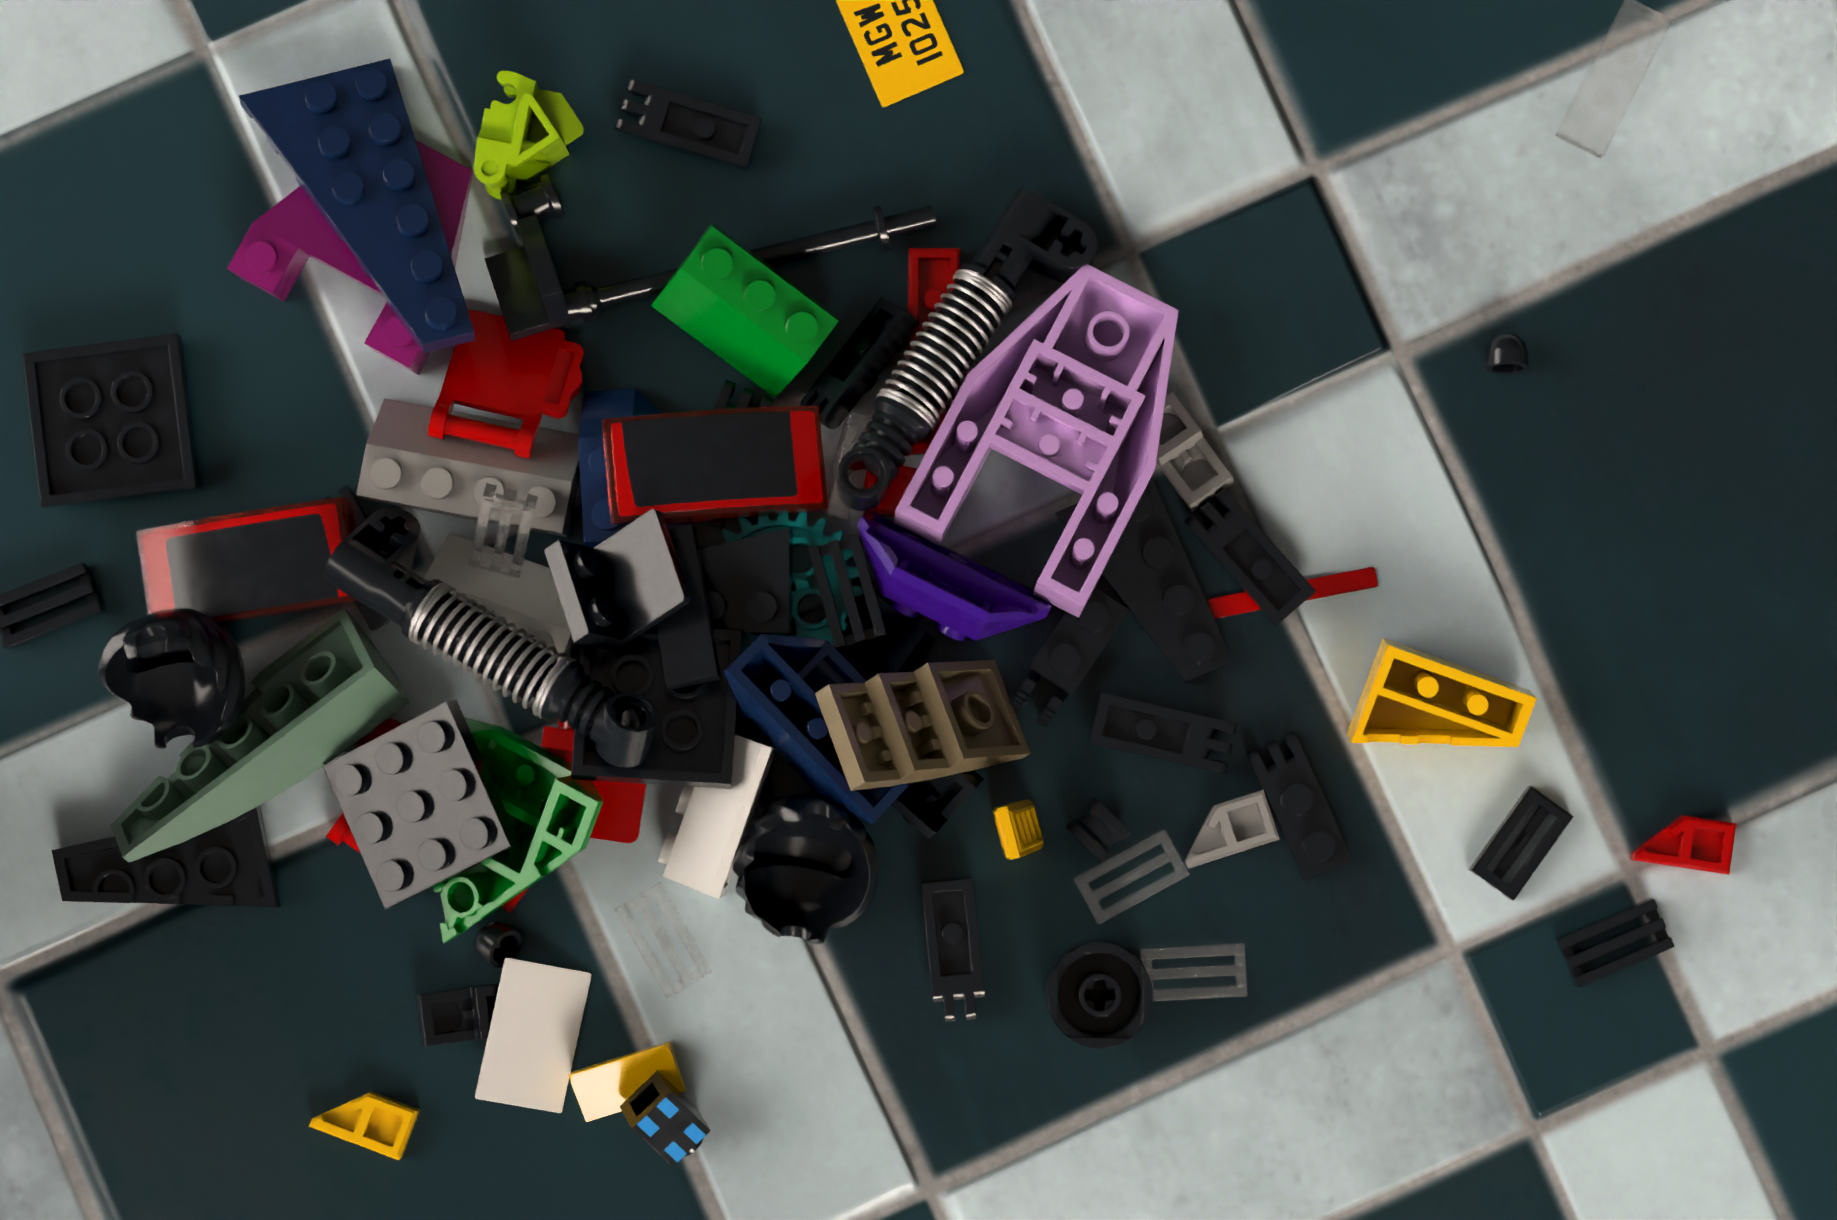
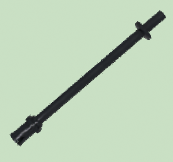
M877 205L873 206L874 220L752 249L751 251L771 266L879 240L880 246L885 252L891 250L888 237L936 226L937 224L932 205L883 217L881 207ZM678 268L598 288L592 284L587 285L585 280L575 282V288L562 291L570 320L583 318L585 323L594 321L595 315L599 314L604 307L657 295Z

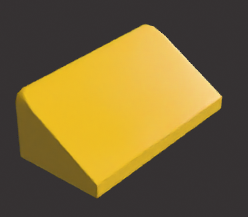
M671 1041L572 1071L569 1074L572 1088L586 1122L621 1112L622 1110L619 1106L657 1070L680 1092L686 1091Z

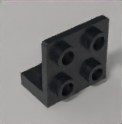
M649 510L594 548L558 540L544 549L573 643L616 651L687 605L691 600L663 514L659 510Z

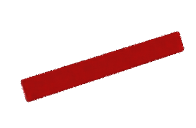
M1368 567L1307 579L1308 583L1316 590L1307 600L1377 587L1378 582L1375 568ZM1245 592L1208 600L1214 619L1261 610Z

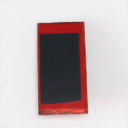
M819 406L716 409L609 418L601 421L611 525L630 524L651 509L661 511L665 523L709 522L715 518L765 517L772 513L821 512L829 508Z
M346 497L239 512L136 531L148 614L166 609L189 608L210 616L219 624L357 601L324 580V570L330 556L336 547L351 533Z

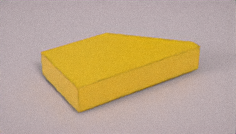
M371 1091L312 1118L309 1127L400 1160L420 1109Z

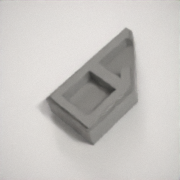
M1264 790L1212 806L1185 859L1188 869L1279 840Z

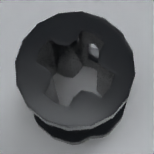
M548 173L540 176L539 183L512 194L508 190L500 193L508 216L518 236L520 232L516 220L535 214L538 222L552 216H556L558 219L566 216Z

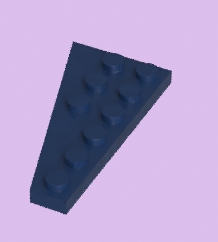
M391 59L239 95L243 109L264 132L271 147L277 155L280 154L296 176L299 185L330 227L354 254L358 265L382 292L388 301L389 307L423 353L475 340L474 329Z

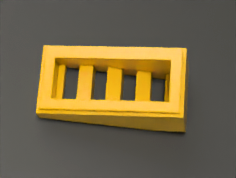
M1025 799L994 807L992 812L1003 854L1009 860L1021 858L1043 847L1044 842L1034 804L1031 800Z

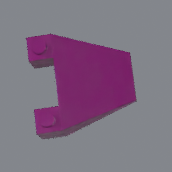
M415 140L455 268L473 171ZM301 186L251 224L227 267L228 270L239 278L285 302L308 258L312 257L384 297L373 280L368 278L358 265L354 254L345 242L339 239ZM388 301L364 342L373 351L417 375L420 374L432 351L423 353L389 307Z

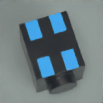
M658 1070L619 1106L632 1130L672 1167L684 1156L695 1152L701 1145L703 1138L711 1131L698 1108Z

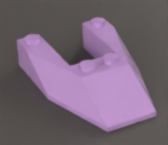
M1088 264L1081 267L968 373L895 510L894 523L941 546L991 449L1076 491L1082 496L1036 583L1033 595L1079 618L1155 471L1179 310Z

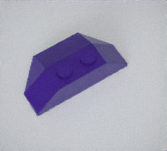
M871 510L864 512L857 525L881 594L891 599L889 605L894 610L908 617L917 618L920 613L938 622L936 629L950 638L964 641L967 636L977 641L1044 619L1051 608V603L1033 595L1034 590L947 547L938 546Z

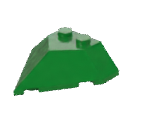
M465 718L520 844L433 887L434 893L440 892L445 919V922L440 923L443 944L450 942L586 849L603 804V799L592 781L572 779L571 763L504 727Z

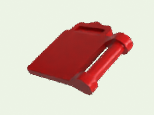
M468 310L474 329L475 340L458 344L454 347L440 395L430 416L428 436L443 440L445 435L512 449L515 450L516 457L530 460L543 414L557 419L564 418L568 413L570 402L581 391L583 347L575 342L566 341L565 332L557 328L511 341L503 316L477 310ZM454 404L522 419L523 422L518 430L452 415Z

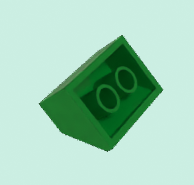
M714 222L711 223L651 304L654 309L775 399L808 363L839 322L835 313Z

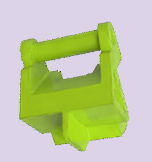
M500 71L497 74V80L504 87L505 94L509 98L516 99L510 104H503L493 100L490 109H484L481 129L476 140L475 176L485 185L488 194L497 200H502L500 193L508 190L511 194L514 193L518 180L529 182L568 156L570 153L566 145L580 137L584 132L582 123L561 93L542 90L536 81L512 71Z

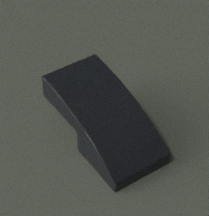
M499 983L415 994L421 1045L428 1047L475 1039H487Z

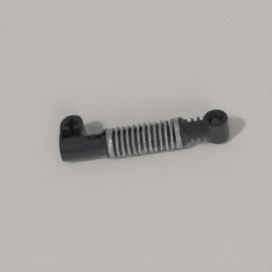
M1018 189L973 260L963 263L959 270L955 272L953 276L954 284H948L946 286L948 293L940 295L943 303H936L934 305L936 312L928 314L931 322H924L922 324L924 331L916 333L918 341L910 343L913 351L907 350L904 352L906 360L898 361L900 370L892 371L894 379L886 380L888 388H882L879 391L880 393L877 394V398L873 402L875 410L872 416L873 421L868 422L866 425V432H862L858 438L859 443H855L852 449L841 459L837 469L836 485L840 500L846 506L857 511H868L878 507L885 499L889 486L899 472L898 467H902L906 461L905 456L910 455L913 450L912 446H915L919 440L927 439L931 432L934 431L937 423L940 422L939 415L946 412L945 405L953 402L952 396L958 393V386L963 384L964 376L968 375L970 367L977 364L976 357H980L983 354L982 348L989 345L988 339L995 335L994 329H998L1001 326L1000 320L1004 319L1007 313L1010 312L1016 300L1014 290L1029 266L1063 284L1081 267L1087 264L1092 266L1097 250V236L1086 222L1033 191L1027 189ZM1052 229L1060 232L1059 240H1055L1047 252L1041 246ZM1070 245L1078 249L1077 252H1073L1069 257L1061 253L1062 250L1066 251ZM891 384L897 385L901 389L896 390ZM857 470H867L875 475L877 483L868 489H860L850 482L849 476Z
M392 507L379 509L372 513L336 547L326 564L324 580L401 626L402 634L410 639L411 642L414 641L415 644L422 643L424 650L432 648L434 656L442 653L444 661L452 659L454 667L462 665L464 673L472 671L474 679L482 677L484 685L492 683L494 691L502 689L504 697L512 695L513 702L522 701L524 709L533 705L532 711L535 716L538 715L539 718H543L547 722L559 720L562 723L567 722L569 727L578 729L582 735H590V739L596 742V750L600 757L606 762L617 767L629 768L637 766L645 760L659 719L658 709L655 704L647 697L638 693L623 692L614 694L612 689L608 687L602 688V684L597 680L591 681L590 676L585 674L583 665L576 661L575 658L572 659L571 656H566L565 652L557 653L555 646L547 647L544 640L537 641L534 634L527 635L524 628L517 629L514 622L507 623L505 617H497L495 611H487L485 605H477L475 599H467L465 593H458L455 587L448 585L446 582H442L439 579L428 581L412 572L420 537V524L417 518L410 512ZM533 695L534 697L527 703L528 698Z

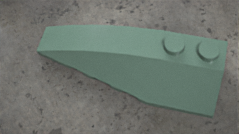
M346 608L342 609L264 668L251 681L256 689L243 701L242 708L234 724L225 729L217 740L202 747L194 748L193 740L179 755L181 759L177 764L176 771L168 779L158 776L111 824L122 857L126 861L132 862L185 842L229 822L276 797L328 764L342 752L350 749L358 740L383 721L391 718L399 709L409 703L394 671Z

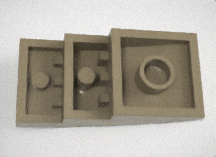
M995 660L926 663L914 672L879 673L864 683L828 684L815 693L850 791L936 779L1021 759L1031 754L1014 708L1009 704L1010 698Z

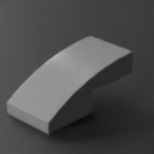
M1172 391L1166 395L1156 462L1185 504L1193 512L1206 501L1214 498L1215 494L1222 487L1227 489L1233 485L1234 480L1233 476L1204 439L1200 427Z

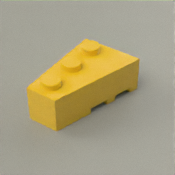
M1382 637L1349 725L1347 736L1351 743L1393 742L1412 745L1433 743L1451 744V746L1519 747L1537 697L1529 689Z

